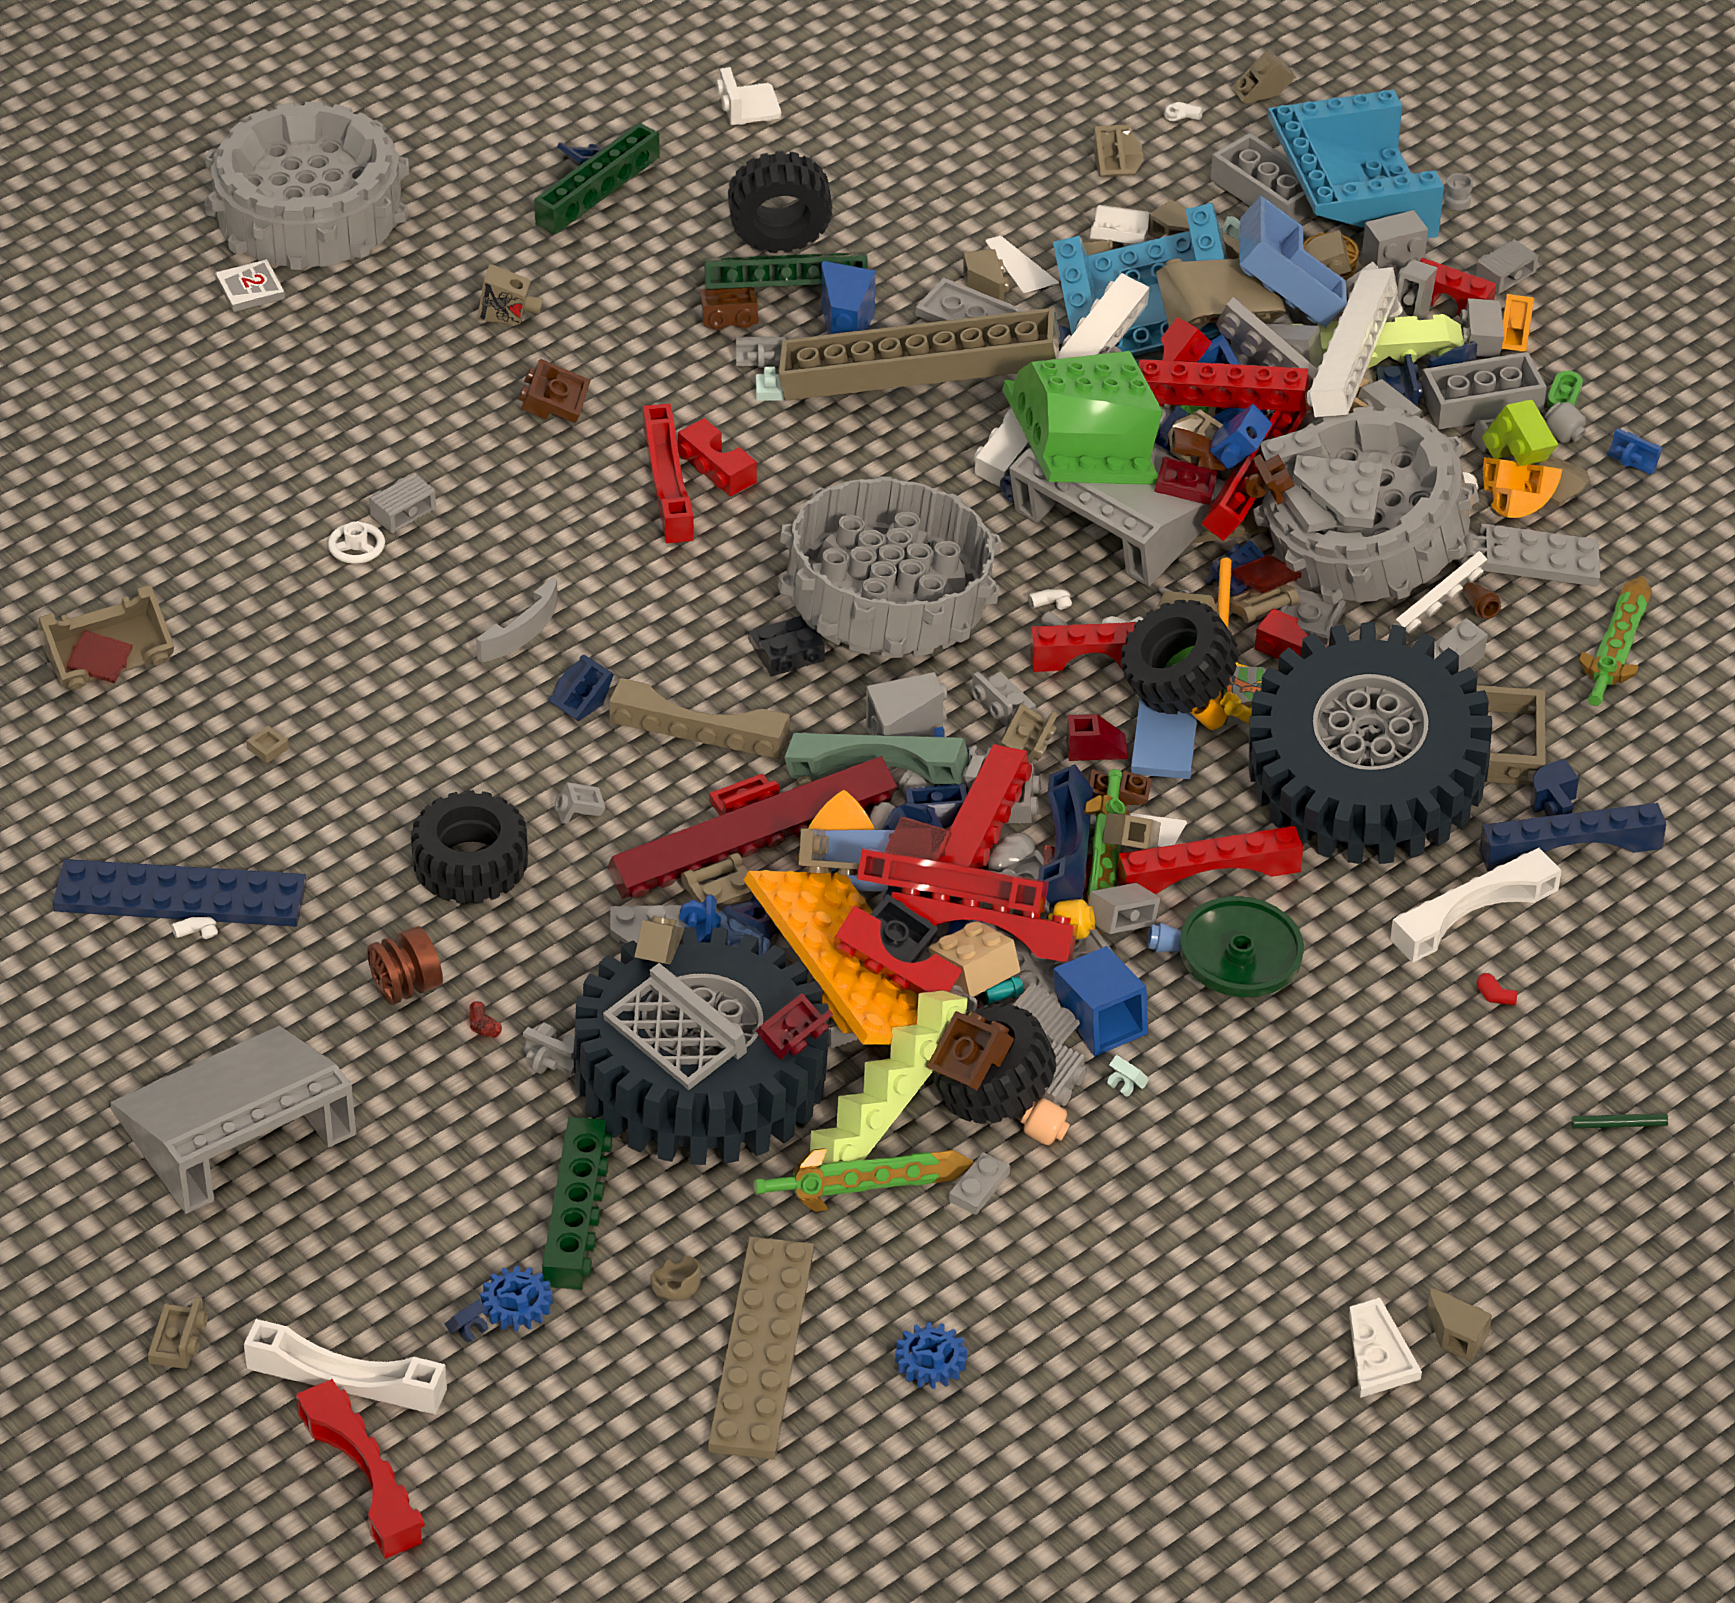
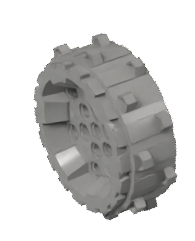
M305 102V105L295 106L294 103L277 105L275 110L269 112L266 109L250 115L249 119L245 120V123L240 121L229 131V135L226 138L224 137L220 146L215 151H208L205 157L206 168L211 170L213 192L208 195V198L204 199L205 212L208 216L216 217L219 230L224 238L228 240L229 250L235 254L243 253L259 261L267 259L269 264L287 266L291 270L334 265L356 257L363 258L370 255V249L382 243L389 236L392 229L396 227L397 223L406 222L408 218V206L402 203L400 183L404 176L409 175L408 158L398 156L393 141L384 132L383 124L377 120H372L361 112L356 115L352 113L351 108L334 104L333 107L325 106L324 102Z
M1374 406L1353 408V413H1348V415L1324 416L1322 423L1315 426L1323 454L1314 457L1383 464L1373 528L1340 526L1307 533L1285 501L1277 505L1270 490L1264 495L1263 503L1254 509L1257 526L1268 527L1275 552L1270 556L1269 560L1273 564L1272 568L1276 573L1287 572L1305 589L1322 594L1323 602L1335 604L1339 600L1366 602L1377 601L1386 597H1396L1399 600L1410 596L1413 588L1422 583L1425 584L1438 575L1453 559H1461L1467 550L1463 540L1466 538L1469 530V511H1471L1472 505L1480 500L1476 484L1465 483L1459 459L1464 453V448L1457 436L1447 437L1445 434L1443 435L1431 423L1416 415L1411 416L1408 408L1398 407L1395 409L1385 407L1383 411L1374 409ZM1311 423V424H1309L1308 426H1306L1305 428H1309V427H1312V426H1314V425H1313V423ZM1296 462L1285 465L1292 480Z
M882 476L875 479L843 482V484L834 487L831 486L827 489L820 487L812 491L811 500H808L800 508L793 524L783 525L780 542L785 544L790 551L787 573L779 576L778 588L781 594L790 596L797 610L802 614V618L812 629L817 628L818 633L837 645L842 642L849 645V650L870 655V652L881 653V657L902 658L903 654L912 653L913 657L933 653L934 648L940 647L943 650L956 642L961 643L969 639L970 630L980 621L986 605L997 604L999 586L991 578L994 555L1000 552L1002 542L999 535L990 533L989 529L983 524L982 519L971 508L961 503L962 498L953 493L947 494L924 484L900 481Z

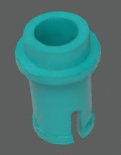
M1011 976L1007 980L983 991V995L987 1004L1012 997L1016 1000L1019 998V995L1024 993V987L1019 976Z

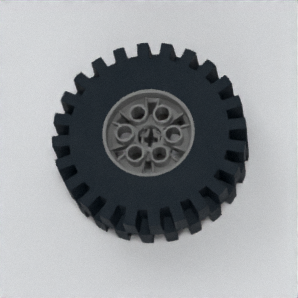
M1372 622L1361 623L1359 640L1350 641L1345 625H1339L1330 628L1329 647L1325 648L1314 633L1303 638L1301 657L1292 649H1286L1279 655L1278 671L1268 667L1263 674L1261 691L1255 690L1253 695L1252 713L1249 719V776L1251 782H1256V798L1260 806L1263 807L1270 804V820L1277 828H1281L1291 821V826L1296 827L1303 846L1314 833H1317L1318 854L1327 858L1332 857L1339 842L1348 844V862L1362 864L1364 846H1376L1379 864L1394 862L1397 843L1402 842L1411 859L1424 854L1426 834L1438 847L1450 839L1451 823L1462 829L1470 820L1471 805L1479 806L1483 797L1484 782H1487L1492 716H1488L1489 700L1485 690L1477 692V675L1472 668L1468 667L1458 672L1459 655L1449 647L1434 659L1435 638L1424 633L1420 635L1412 648L1406 646V627L1392 625L1388 641L1376 640L1375 623ZM1369 724V727L1360 729L1361 726ZM1340 744V745H1338V746H1336V747H1334V748H1332V749H1329V748L1327 747V746H1331V745ZM1396 750L1403 752L1407 755L1403 757Z
M685 927L671 964L660 963L745 1035L747 1053L738 1060L732 1056L690 1090H687L605 1021L603 1017L605 1011L650 978V969L659 962L635 957L637 943L633 940L621 946V961L607 955L599 962L598 976L592 974L587 976L583 983V996H578L576 1001L574 1038L576 1090L579 1097L586 1096L585 1110L592 1119L603 1116V1120L606 1121V1133H612V1138L617 1137L628 1129V1147L640 1153L654 1139L658 1141V1159L673 1162L679 1146L691 1148V1164L706 1165L707 1149L719 1147L723 1162L732 1163L739 1161L741 1143L745 1142L755 1156L762 1155L769 1151L771 1134L782 1143H785L794 1137L796 1122L806 1125L813 1117L814 1103L820 1104L824 1093L829 1028L816 1040L812 1036L805 1041L808 1045L796 1056L789 1053L781 1060L755 1032L759 1026L801 993L804 994L821 1015L829 1010L827 1003L822 1004L823 990L817 981L807 983L808 969L800 961L786 967V951L773 945L762 956H759L758 937L745 933L738 946L733 947L728 945V929L713 928L710 943H698L696 928ZM650 990L641 997V1002H658L659 996ZM676 1010L662 1011V1020H679L680 1014ZM623 1011L616 1017L620 1021H634L635 1011ZM640 1011L639 1020H657V1011ZM679 1028L661 1029L660 1038H678ZM683 1028V1038H701V1031L698 1028ZM638 1029V1036L641 1038H655L656 1029ZM677 1046L660 1047L659 1053L662 1056H677ZM682 1046L681 1056H699L700 1046ZM705 1046L704 1056L718 1055L723 1049L719 1046ZM699 1064L681 1065L680 1071L689 1077L698 1070Z

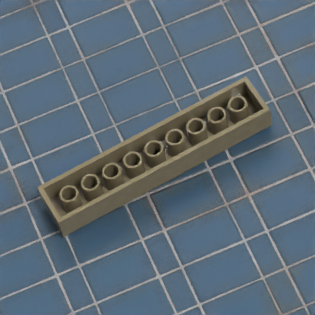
M1046 308L782 340L779 379L785 401L1017 374L1020 369L1031 362L1059 359L1060 332L1055 309Z

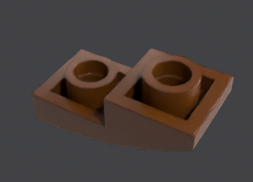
M1174 427L1172 433L1173 452L1184 456H1197V463L1200 467L1226 471V467L1210 451L1212 440L1198 433Z
M1092 769L1088 783L1093 788V798L1099 795H1107L1109 774ZM1124 770L1121 777L1118 799L1124 805L1147 804L1152 779Z

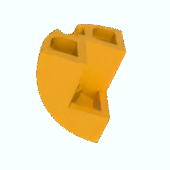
M1484 457V488L1486 491L1491 492L1494 499L1491 506L1498 514L1510 518L1524 517L1536 512L1548 502L1559 484L1563 469L1531 464L1519 466L1517 462Z
M845 790L828 801L808 827V829L875 830L863 808Z

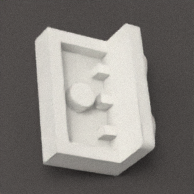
M1098 205L1095 222L1091 227L1090 238L1106 240L1107 242L1111 239L1112 243L1113 241L1123 242L1124 246L1145 242L1148 234L1149 212Z

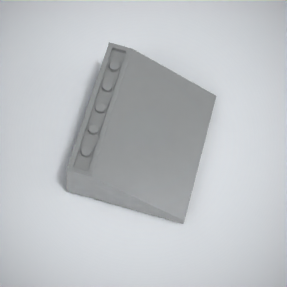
M1154 443L1150 460L1159 475L1163 457L1181 459L1173 455L1169 450ZM1032 448L1027 449L1009 467L1015 511L1038 523L1059 502L1122 538L1126 574L1148 587L1206 528L1201 523L1226 483L1219 478L1216 479L1209 506L1154 492L1156 485L1048 482Z
M280 1025L110 1102L111 1111L185 1214L214 1201L209 1164L210 1158L304 1115L328 1148L356 1135L352 1084L334 1062Z

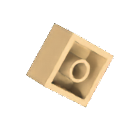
M980 921L971 922L965 925L963 929L952 935L942 937L938 942L928 947L930 957L937 954L962 969L956 984L962 988L964 993L973 997L1021 972L1014 940Z

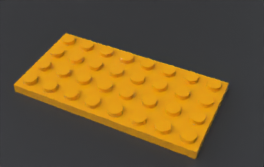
M748 871L744 882L862 1044H891L893 1027L917 1025L918 995L909 989L906 991L900 990L890 982L891 978L881 972L879 975L870 972L863 966V961L854 956L852 959L845 957L836 950L837 946L833 944L835 935L854 905L869 914L873 912L866 903L865 898L860 895L847 875H841L838 872Z

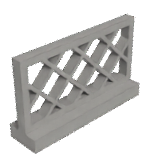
M660 963L650 969V978L603 1013L605 1021L687 1090L693 1088L732 1056L738 1060L747 1053L744 1033ZM650 990L659 996L658 1002H641V997ZM676 1010L680 1014L679 1020H662V1011ZM623 1011H635L634 1021H620L616 1016ZM640 1011H657V1020H639ZM679 1028L678 1038H660L661 1029ZM683 1028H698L701 1031V1038H683ZM638 1029H656L655 1038H641L638 1036ZM677 1046V1056H662L659 1053L660 1047ZM682 1046H700L699 1056H681ZM705 1046H719L723 1049L718 1055L704 1056ZM699 1064L698 1070L689 1077L680 1071L681 1065Z

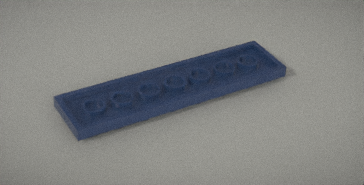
M64 859L53 900L54 912L180 920L191 917H211L215 922L297 927L307 882L306 874Z

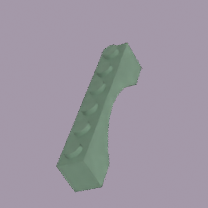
M794 733L784 757L791 779L809 776L812 780H818L882 756L887 766L910 770L923 776L932 784L958 785L962 782L963 770L965 766H968L970 760L964 738Z

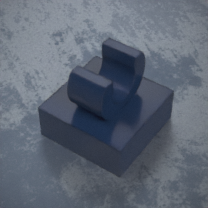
M478 1299L444 1324L451 1335L461 1329L462 1338L469 1343L475 1338L470 1330L472 1325L476 1326L481 1334L488 1330L487 1322L483 1318L478 1317L487 1309Z

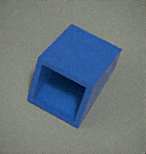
M827 261L822 262L821 306L828 335L868 330L875 314L876 271Z
M1108 946L1053 968L1055 993L1063 1007L1070 1010L1075 1019L1079 1020L1080 1024L1077 1030L1094 1056H1098L1148 1034L1146 985Z

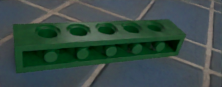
M640 122L541 193L534 199L535 224L556 235L660 158L659 132Z
M866 252L704 258L705 288L720 289L822 284L823 261L868 269V258Z
M568 1117L542 1264L543 1279L550 1282V1288L582 1290L584 1277H590L592 1258L588 1257V1253L595 1250L596 1232H592L593 1226H599L600 1207H596L597 1201L602 1202L604 1197V1182L600 1181L601 1177H607L608 1158L605 1157V1152H611L612 1133H606V1121L603 1119Z

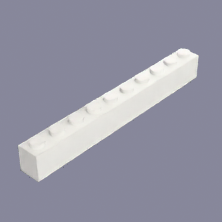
M1393 267L1361 270L1357 281H1354V289L1349 293L1348 303L1344 307L1342 316L1339 317L1337 328H1334V336L1332 340H1329L1327 352L1323 354V362L1318 366V373L1313 378L1311 390L1307 392L1308 405L1313 407L1314 417L1348 415L1398 293Z
M1121 273L1115 282L1111 281L1108 284L1104 296L1100 300H1095L1089 315L1086 318L1082 317L1074 334L1072 336L1068 335L1065 338L1059 351V359L1103 354L1110 348L1115 347L1148 305L1150 287ZM1009 409L1006 413L1002 425L999 428L993 429L987 444L984 447L980 446L973 459L975 461V474L999 487L1000 479L1010 475L1009 467L1027 449L1031 448L1012 409Z

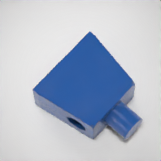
M1252 404L1215 431L1210 451L1227 469H1232L1258 449L1272 423ZM1250 427L1251 429L1247 434L1246 428Z

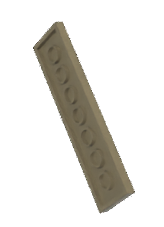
M751 1236L749 1238L708 1443L709 1452L771 1460L776 1459L814 1256L813 1243Z

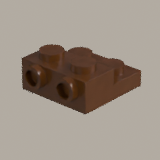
M754 287L700 289L704 327L719 330L730 325H736L738 328H749L752 324H759L758 302Z
M539 359L536 367H530L524 382L528 383L529 386L524 385L518 400L523 402L521 409L546 420L549 414L553 413L576 423L591 380L548 361Z
M956 1011L926 1067L939 1075L978 1091L991 1064L1000 1067L1014 1039L1008 1035L1009 1029L996 1021H992L989 1025L986 1024L987 1019L970 1011L967 1016Z

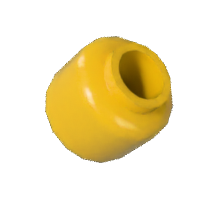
M1082 899L1059 901L1054 906L1053 913L1048 914V919L1052 920L1053 915L1070 917V923L1078 925L1076 940L1087 938L1090 931L1095 929L1093 907L1088 906Z

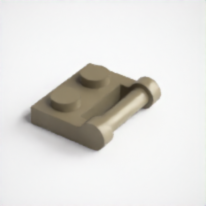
M1273 580L1230 597L1229 611L1241 616L1245 623L1255 621L1257 616L1268 613L1272 609L1299 604V596L1293 587Z
M738 853L731 854L726 860L697 871L688 870L681 873L683 885L698 903L703 902L711 894L717 899L716 912H720L725 905L731 906L747 902L755 896L744 882L748 870ZM729 871L733 872V874H730L728 876L703 884L701 886L699 885V882L708 880L710 878L716 877Z

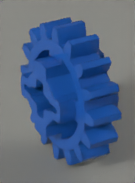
M515 1266L514 1272H509L506 1268H502L501 1276L493 1273L490 1275L491 1283L484 1282L481 1302L487 1309L483 1314L484 1316H490L491 1324L500 1321L502 1330H505L508 1325H513L514 1331H518L520 1325H525L529 1330L532 1329V1321L541 1324L543 1322V1314H550V1305L553 1304L550 1282L544 1281L542 1273L533 1276L531 1267L526 1269L525 1272H520L519 1266Z
M927 1322L926 1329H921L916 1324L914 1325V1333L905 1330L903 1332V1340H897L895 1363L898 1364L899 1374L906 1373L907 1382L917 1379L918 1387L920 1388L925 1382L930 1383L931 1389H935L936 1382H941L946 1387L948 1386L949 1378L958 1380L959 1371H965L967 1348L964 1347V1338H956L955 1329L948 1332L944 1331V1324L942 1323L937 1329L932 1327L931 1322Z

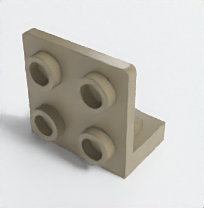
M801 829L799 866H808L807 872L832 873V868H838V874L841 875L858 874L859 863L824 860V854H828L829 836H825V830Z

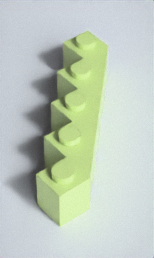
M1444 314L1433 315L1431 320H1417V316L1395 317L1394 322H1385L1367 369L1377 365L1389 356L1404 365L1405 354H1411L1414 363L1426 354L1438 357L1454 348L1464 345L1461 325ZM1339 321L1330 322L1326 328L1318 323L1317 326H1320L1322 355L1327 352L1329 340H1332L1334 328H1337Z
M946 991L919 993L917 1025L893 1027L890 1059L865 1062L864 1092L838 1096L837 1127L811 1131L810 1151L823 1148L827 1150L821 1164L861 1160L868 1156L933 1072L926 1066L955 1012L958 1011L966 1015L967 998Z

